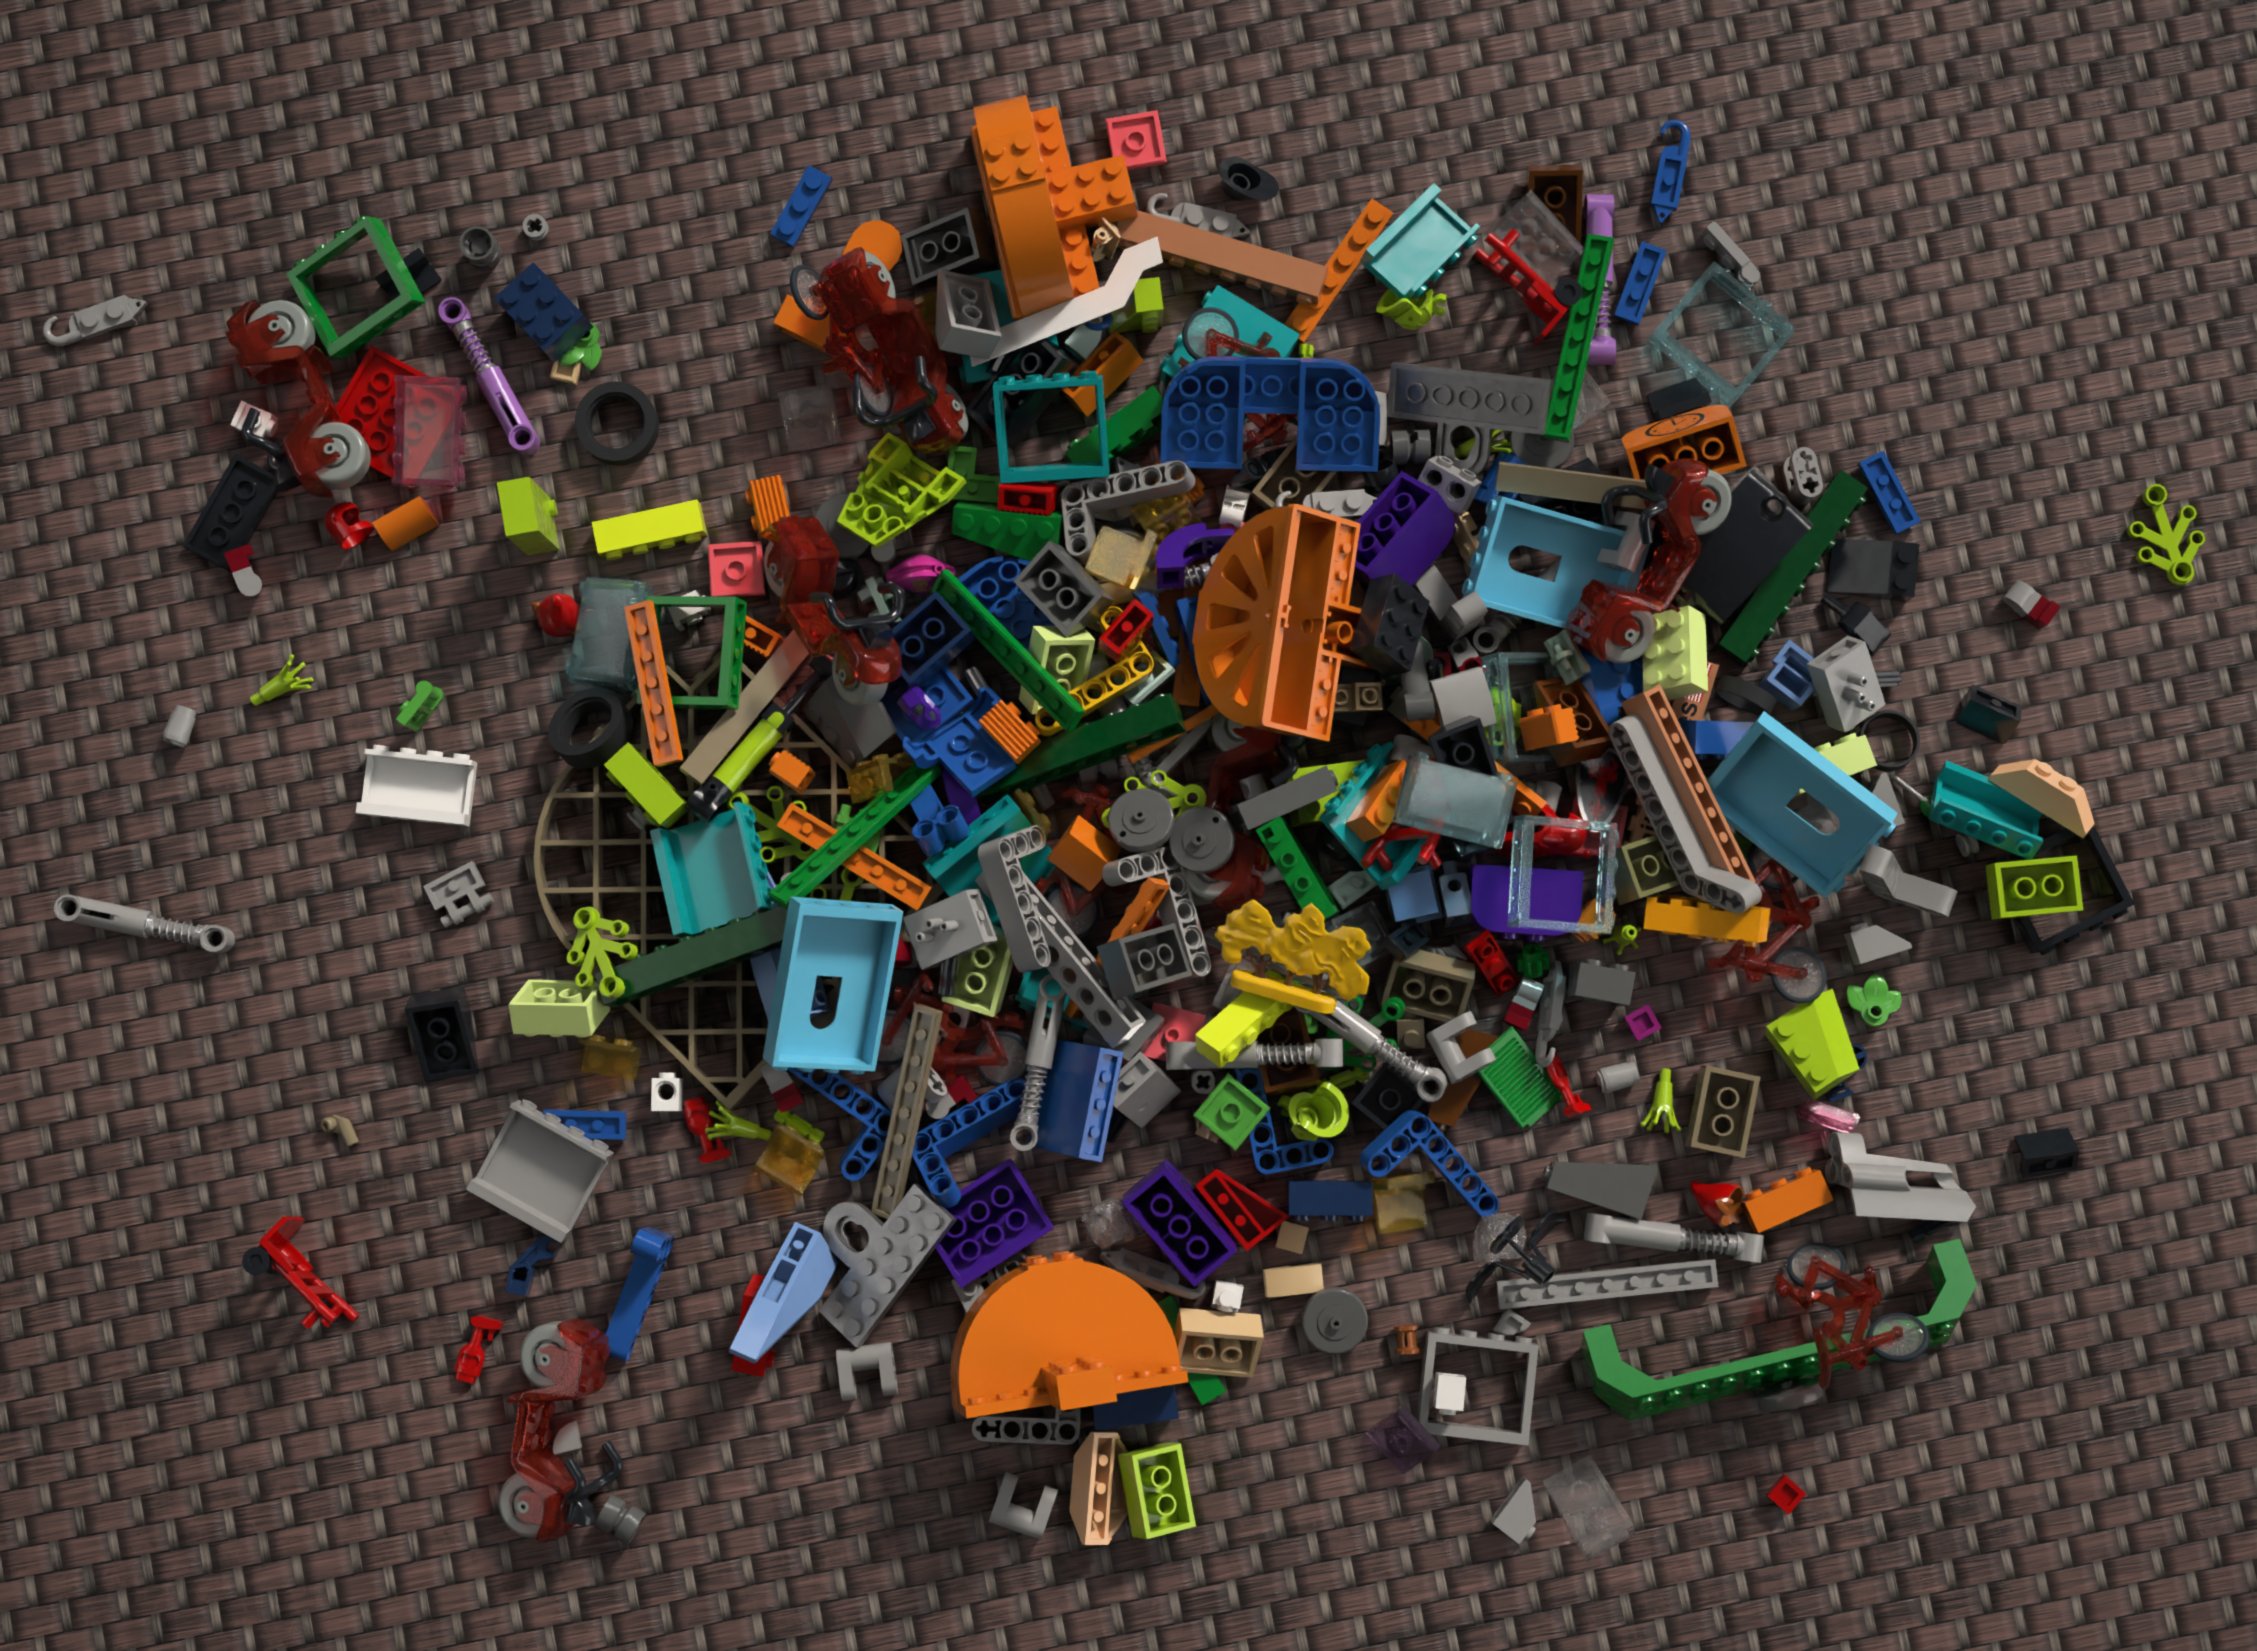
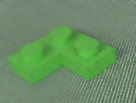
M950 445L948 469L965 478L967 482L950 501L998 504L1000 477L975 474L977 448Z

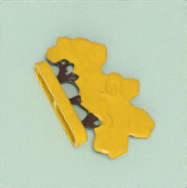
M1252 899L1243 904L1241 909L1234 910L1228 914L1226 924L1219 926L1217 932L1214 933V936L1222 943L1221 955L1225 962L1236 964L1246 959L1255 968V972L1246 969L1234 970L1230 980L1231 986L1325 1014L1333 1013L1337 1002L1332 994L1321 991L1327 985L1334 987L1338 994L1347 1001L1356 998L1359 994H1367L1369 975L1356 961L1362 959L1371 949V946L1366 940V934L1360 928L1341 926L1338 930L1328 933L1325 930V917L1312 903L1304 907L1301 914L1294 913L1285 919V927L1277 928L1268 910ZM1251 946L1256 947L1260 953L1259 963L1257 962V957H1252ZM1242 949L1246 950L1247 957L1242 955ZM1270 955L1271 958L1268 961H1264V956ZM1272 962L1282 963L1287 969L1286 979L1282 980L1265 975V966ZM1323 973H1328L1327 980H1322ZM1296 975H1310L1314 989L1292 983L1293 977Z

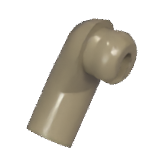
M333 1114L322 1119L321 1128L325 1132L331 1131L341 1134L346 1147L359 1142L352 1123L348 1118Z

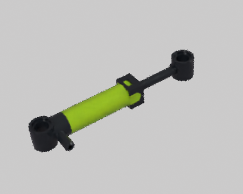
M824 645L815 654L809 663V666L814 670L812 675L783 708L774 702L761 716L760 722L703 787H699L685 804L686 809L706 825L715 818L733 792L780 739L783 740L795 726V719L790 716L822 679L827 680L833 675L832 661L834 651Z

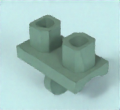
M871 577L865 580L867 585L858 591V595L864 604L875 601L878 608L869 613V617L888 614L893 608L894 597L892 594H880L877 591L878 584L885 583L883 578L875 579ZM899 617V618H898L894 623H892V624H897V623L901 622V621H902V620H901V617Z
M1569 629L1562 630L1559 634L1544 642L1551 656L1550 662L1552 666L1556 665L1566 685L1572 684L1591 672L1589 663L1584 659L1577 646L1578 643L1575 637L1571 635Z

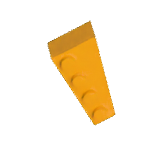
M1658 894L1647 896L1643 929L1661 931V933L1669 935L1687 934V937L1704 939V936L1714 937V941L1730 943V940H1738L1740 945L1757 947V943L1767 941L1770 908L1753 906L1743 913L1736 914L1699 898Z

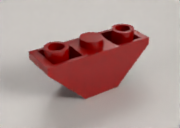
M1489 930L1483 931L1462 948L1470 963L1475 964L1477 972L1498 997L1519 981Z

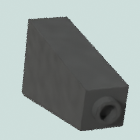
M1324 766L1227 809L1237 834H1241L1338 791L1336 788L1338 781L1334 772L1328 770L1327 766Z
M1551 1161L1550 1166H1545L1541 1181L1545 1182L1544 1188L1637 1219H1642L1658 1167L1645 1164Z

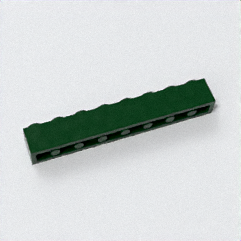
M1843 470L1838 471L1832 477L1805 516L1814 524L1812 528L1753 590L1714 646L1715 649L1740 666L1747 661L1751 663L1760 651L1757 646L1761 640L1767 641L1775 630L1772 624L1777 617L1782 619L1790 608L1787 603L1791 597H1797L1804 589L1806 584L1803 583V580L1807 574L1810 576L1814 574L1821 564L1818 561L1823 552L1827 554L1834 546L1836 541L1833 537L1837 531L1841 533L1851 521L1848 518L1853 509L1857 511L1866 500V497L1863 496L1867 490L1866 486Z
M1170 693L1159 694L1148 702L1132 704L1124 711L1108 713L1102 719L1094 722L1081 723L1074 731L1058 732L1052 735L1051 738L1041 741L1019 764L1016 763V769L977 794L976 797L983 804L989 805L1001 800L1007 794L1009 797L1184 733L1186 729L1179 704Z
M779 905L771 910L767 908L754 911L752 917L744 920L743 918H735L728 921L727 926L722 928H707L702 931L703 934L700 936L680 938L677 940L678 944L670 947L669 945L655 947L653 953L648 955L637 954L633 960L623 964L612 963L615 976L621 978L624 982L625 991L620 997L615 999L601 994L603 1005L615 1008L781 948L788 910ZM601 972L595 974L598 987L603 978Z

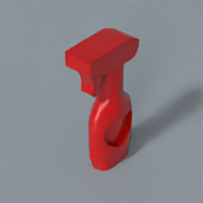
M1555 1052L1553 1061L1549 1066L1545 1067V1070L1565 1102L1566 1108L1563 1109V1114L1568 1118L1583 1115L1592 1109L1589 1103H1584L1580 1099L1578 1093L1572 1094L1567 1072L1561 1059H1559Z
M703 1096L683 1102L685 1106L683 1114L690 1132L699 1137L703 1154H701L699 1159L700 1162L710 1163L732 1156L730 1149H727L722 1144L721 1138L716 1140L717 1150L713 1149L711 1140L707 1138L709 1133H706L705 1129L712 1128L713 1118L709 1115L710 1107L708 1102L705 1103Z
M483 1315L471 1317V1324L475 1326L471 1341L463 1346L458 1353L454 1367L456 1371L455 1379L468 1383L475 1382L476 1377L480 1376L485 1359L484 1351L481 1347L485 1329H489L488 1340L492 1341L494 1334L503 1328L504 1321Z

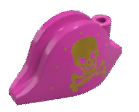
M913 555L886 572V582L898 584L901 588L911 593L926 594L931 592L941 570L948 569L956 577V568L928 555Z

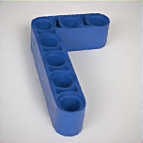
M1260 1066L1259 1068L1234 1069L1236 1080L1242 1085V1078L1245 1074L1252 1073L1257 1077V1085L1248 1090L1268 1105ZM1269 1111L1248 1135L1254 1164L1264 1174L1324 1163L1333 1155L1331 1142L1324 1138H1318L1316 1141L1304 1140L1277 1146ZM1265 1127L1268 1130L1269 1137L1265 1142H1257L1254 1139L1256 1128ZM1319 1142L1325 1143L1328 1148L1327 1155L1322 1158H1317L1313 1153L1315 1144ZM1291 1148H1297L1301 1152V1159L1295 1164L1289 1163L1286 1158L1287 1151ZM1264 1154H1271L1274 1157L1275 1163L1270 1169H1263L1259 1164L1260 1157Z
M788 1067L790 1072L864 1123L838 1162L839 1169L846 1179L851 1181L861 1179L885 1146L889 1125L881 1128L878 1126V1121L885 1115L891 1117L892 1111L839 1073L825 1072V1077L821 1081H813V1072H804L797 1068ZM844 1084L847 1086V1092L844 1096H834V1090L838 1085ZM859 1101H869V1107L866 1111H856V1105ZM865 1139H875V1144L871 1149H862V1143ZM856 1160L859 1162V1166L854 1172H847L845 1170L849 1161Z
M1013 1078L917 1133L912 1156L929 1190L943 1207H953L961 1199V1191L944 1158L1016 1118L1018 1113L1021 1112L1019 1106L1022 1105L1023 1101H1021V1098L1024 1097L1022 1093L1025 1090L1023 1084L1026 1081L1024 1079Z
M1410 1109L1403 1112L1360 1154L1359 1160L1362 1168L1375 1177H1384L1413 1149L1418 1147L1471 1209L1481 1216L1489 1217L1494 1215L1499 1208L1497 1196L1434 1123L1417 1110ZM1420 1119L1419 1126L1412 1130L1411 1126L1414 1120ZM1400 1138L1399 1145L1392 1149L1393 1140ZM1436 1138V1145L1429 1149L1430 1141ZM1379 1156L1380 1161L1378 1165L1371 1167L1373 1159ZM1453 1158V1164L1446 1168L1445 1165L1448 1159ZM1470 1177L1469 1184L1462 1188L1463 1181ZM1486 1197V1203L1479 1207L1480 1200Z
M649 1226L638 1230L630 1250L636 1256L602 1342L600 1354L624 1363L628 1361L674 1241L673 1235Z

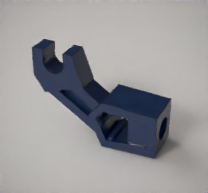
M548 1235L536 1238V1241L510 1266L506 1292L522 1296L530 1295L536 1273L534 1265L539 1260L557 1257V1252L549 1251L548 1244L550 1242H560ZM526 1267L528 1269L526 1280L516 1278L518 1268Z

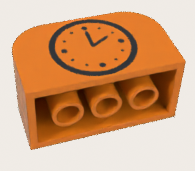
M1725 405L1707 406L1637 428L1624 435L1621 439L1633 479L1645 480V471L1649 463L1673 477L1681 470L1692 466L1705 467L1720 475L1747 466L1733 415Z

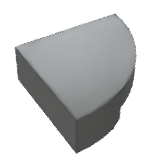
M1508 1308L1500 1317L1493 1331L1503 1335H1515L1526 1330L1531 1323Z
M577 1420L568 1423L557 1433L553 1443V1454L582 1448Z

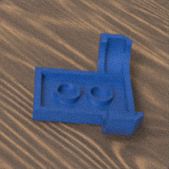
M1587 635L1576 636L1577 646L1591 667V672L1581 677L1580 681L1608 727H1610L1612 723L1619 720L1618 708L1623 707L1621 703L1643 692L1642 655L1628 663L1610 662L1591 648Z
M980 687L977 699L969 709L924 739L915 743H911L908 737H904L903 740L904 752L919 768H930L941 763L972 798L1016 769V762L978 723L1001 700L991 688Z

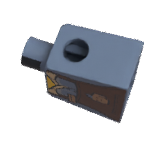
M1455 861L1443 862L1440 865L1442 876L1438 877L1436 883L1443 912V928L1468 925L1471 923L1472 910L1466 873L1457 872ZM1449 889H1455L1457 892L1450 891Z

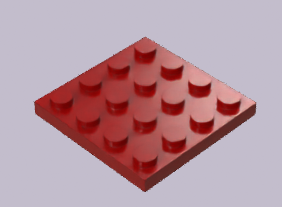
M371 345L327 423L340 422L355 428L369 446L371 455L370 467L414 490L466 397Z

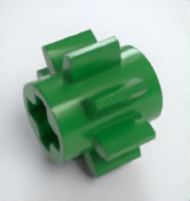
M1537 944L1524 946L1522 953H1516L1517 971H1522L1523 975L1528 978L1540 977L1543 974V969H1549L1548 951H1543V948Z

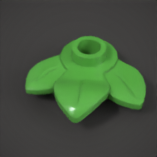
M590 322L593 328L590 330L589 337L581 338L559 358L562 367L571 366L580 360L590 371L597 367L602 356V350L597 343L600 333L594 323Z
M1879 974L1871 975L1864 984V988L1855 985H1848L1846 993L1850 1007L1860 1012L1862 1020L1869 1026L1878 1027L1883 1025L1887 1021L1889 1014L1896 1012L1901 1005V993L1898 991H1888L1886 981ZM1871 1009H1877L1880 1015L1874 1016L1871 1013Z

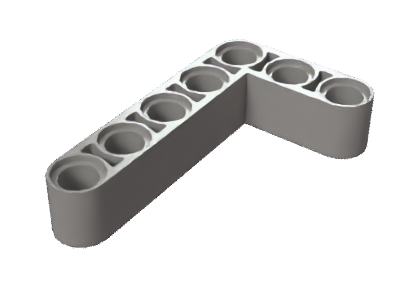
M1178 460L1067 485L1061 494L1067 551L1079 564L1088 565L1092 563L1097 557L1095 512L1189 492L1195 485L1193 473L1184 462ZM1184 473L1181 479L1176 480L1178 475ZM1158 479L1155 485L1150 486L1153 480ZM1132 485L1131 489L1124 492L1127 486ZM1107 490L1102 497H1099L1102 491ZM1081 496L1077 502L1073 503L1076 497ZM1083 520L1082 525L1075 528L1077 523ZM1086 545L1085 549L1078 553L1079 548Z
M1433 564L1413 584V588L1430 601L1428 611L1451 643L1474 630L1488 612L1483 600L1475 591L1458 600L1439 570Z
M1037 825L1001 836L981 844L978 848V858L1014 964L1019 972L1022 973L1047 967L1051 961L1050 951L1018 858L1044 848L1046 844L1045 834Z
M1868 845L1859 872L1873 894L1937 916L1949 917L1957 895L1956 890L1903 873L1891 851L1879 846Z
M1169 846L1105 864L1102 870V877L1105 883L1111 887L1147 877L1163 879L1170 885L1157 908L1163 926L1172 923L1177 925L1193 974L1183 979L1189 980L1207 975L1211 969V961L1185 870L1173 858Z

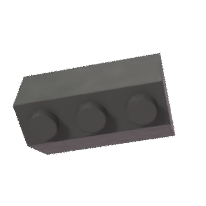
M1050 541L1013 581L1066 637L1097 621L1115 601L1063 546Z

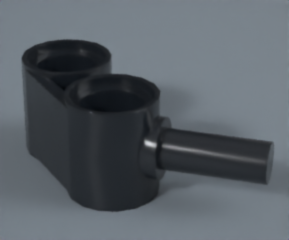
M1825 594L1822 597L1821 603L1840 615V620L1838 621L1840 628L1851 637L1866 642L1870 656H1874L1891 637L1890 631L1862 603L1855 602L1852 606L1846 607L1829 594Z

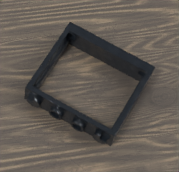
M2094 825L2084 838L2118 902L2043 940L2040 939L2029 916L2012 918L2030 954L2040 952L2041 955L2052 952L2056 949L2054 944L2064 940L2065 944L2081 937L2080 931L2086 928L2089 931L2105 925L2104 919L2110 916L2113 919L2129 913L2127 908L2135 904ZM2063 827L2043 837V844L2035 855L2077 834ZM2011 853L1993 863L2027 859Z

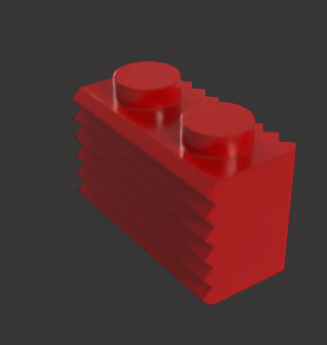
M1033 481L999 484L998 509L1000 511L1002 509L1005 512L1007 510L1010 512L1013 510L1015 512L1020 511V513L1024 511L1026 514L1028 512L1031 514L1035 512L1037 515L1041 513L1042 516L1046 513L1049 516L1057 508L1058 484Z
M1134 599L1100 636L1098 647L1116 663L1120 662L1121 658H1124V654H1127L1128 650L1135 646V642H1138V639L1142 638V635L1153 625L1154 614L1137 599Z

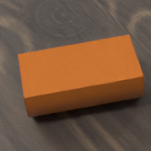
M420 496L372 522L382 540L392 551L439 526L428 503Z

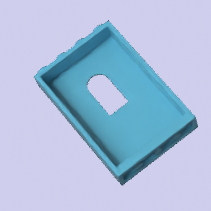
M1495 494L1493 499L1489 500L1486 507V515L1488 516L1485 526L1480 528L1478 534L1479 546L1477 552L1473 553L1470 561L1471 573L1469 579L1467 578L1463 584V598L1475 591L1488 608L1586 635L1589 617L1599 603L1609 597L1618 595L1634 599L1650 544L1646 545L1634 574L1614 570L1601 565L1596 560L1602 548L1617 551L1625 531ZM1523 545L1560 555L1561 560L1554 582L1514 571L1508 562L1512 549Z
M1765 711L1707 779L1727 823L1824 898L1832 891L1837 893L1846 882L1844 877L1848 873L1853 875L1862 865L1860 859L1866 854L1868 845L1879 846L1877 840L1881 836L1886 838L1896 827V824L1893 823L1897 815L1895 810ZM1802 788L1837 815L1840 827L1833 834L1821 833L1786 805Z
M790 897L763 1052V1059L771 1065V1068L787 1071L788 1067H792L804 1072L823 1069V1071L829 1073H839V1070H848L850 1073L860 1075L864 1074L865 1071H875L902 923V910L893 904ZM817 976L841 977L833 1022L823 1029L813 1027L810 1022V1013Z

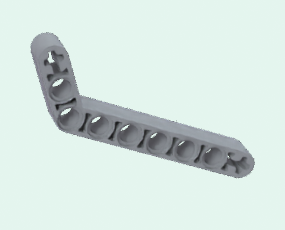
M1629 714L1612 723L1609 727L1610 739L1683 890L1692 896L1736 914L1743 913L1761 901L1762 892L1756 883L1712 865L1642 718L1636 714Z

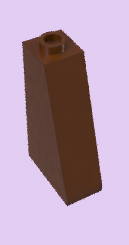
M1472 1029L1455 1037L1466 1059L1487 1049L1499 1038L1498 1036ZM1439 1062L1438 1068L1444 1071L1443 1067ZM1477 1073L1455 1084H1451L1448 1079V1085L1442 1097L1437 1101L1429 1102L1425 1116L1438 1129L1446 1131L1447 1126L1454 1127L1482 1079ZM1434 1081L1432 1089L1439 1088L1438 1083Z

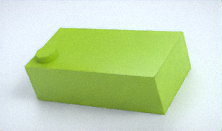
M530 477L497 482L506 537L527 555L559 550L554 516L558 515L555 500H551Z

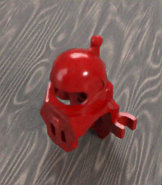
M1545 805L1532 823H1529L1510 808L1514 821L1523 823L1522 832H1503L1497 844L1498 854L1514 858L1513 867L1524 868L1526 860H1533L1543 856L1553 858L1556 855H1574L1589 859L1592 855L1590 850L1583 848L1587 834L1583 820L1571 812L1568 813L1567 819H1561L1550 805Z

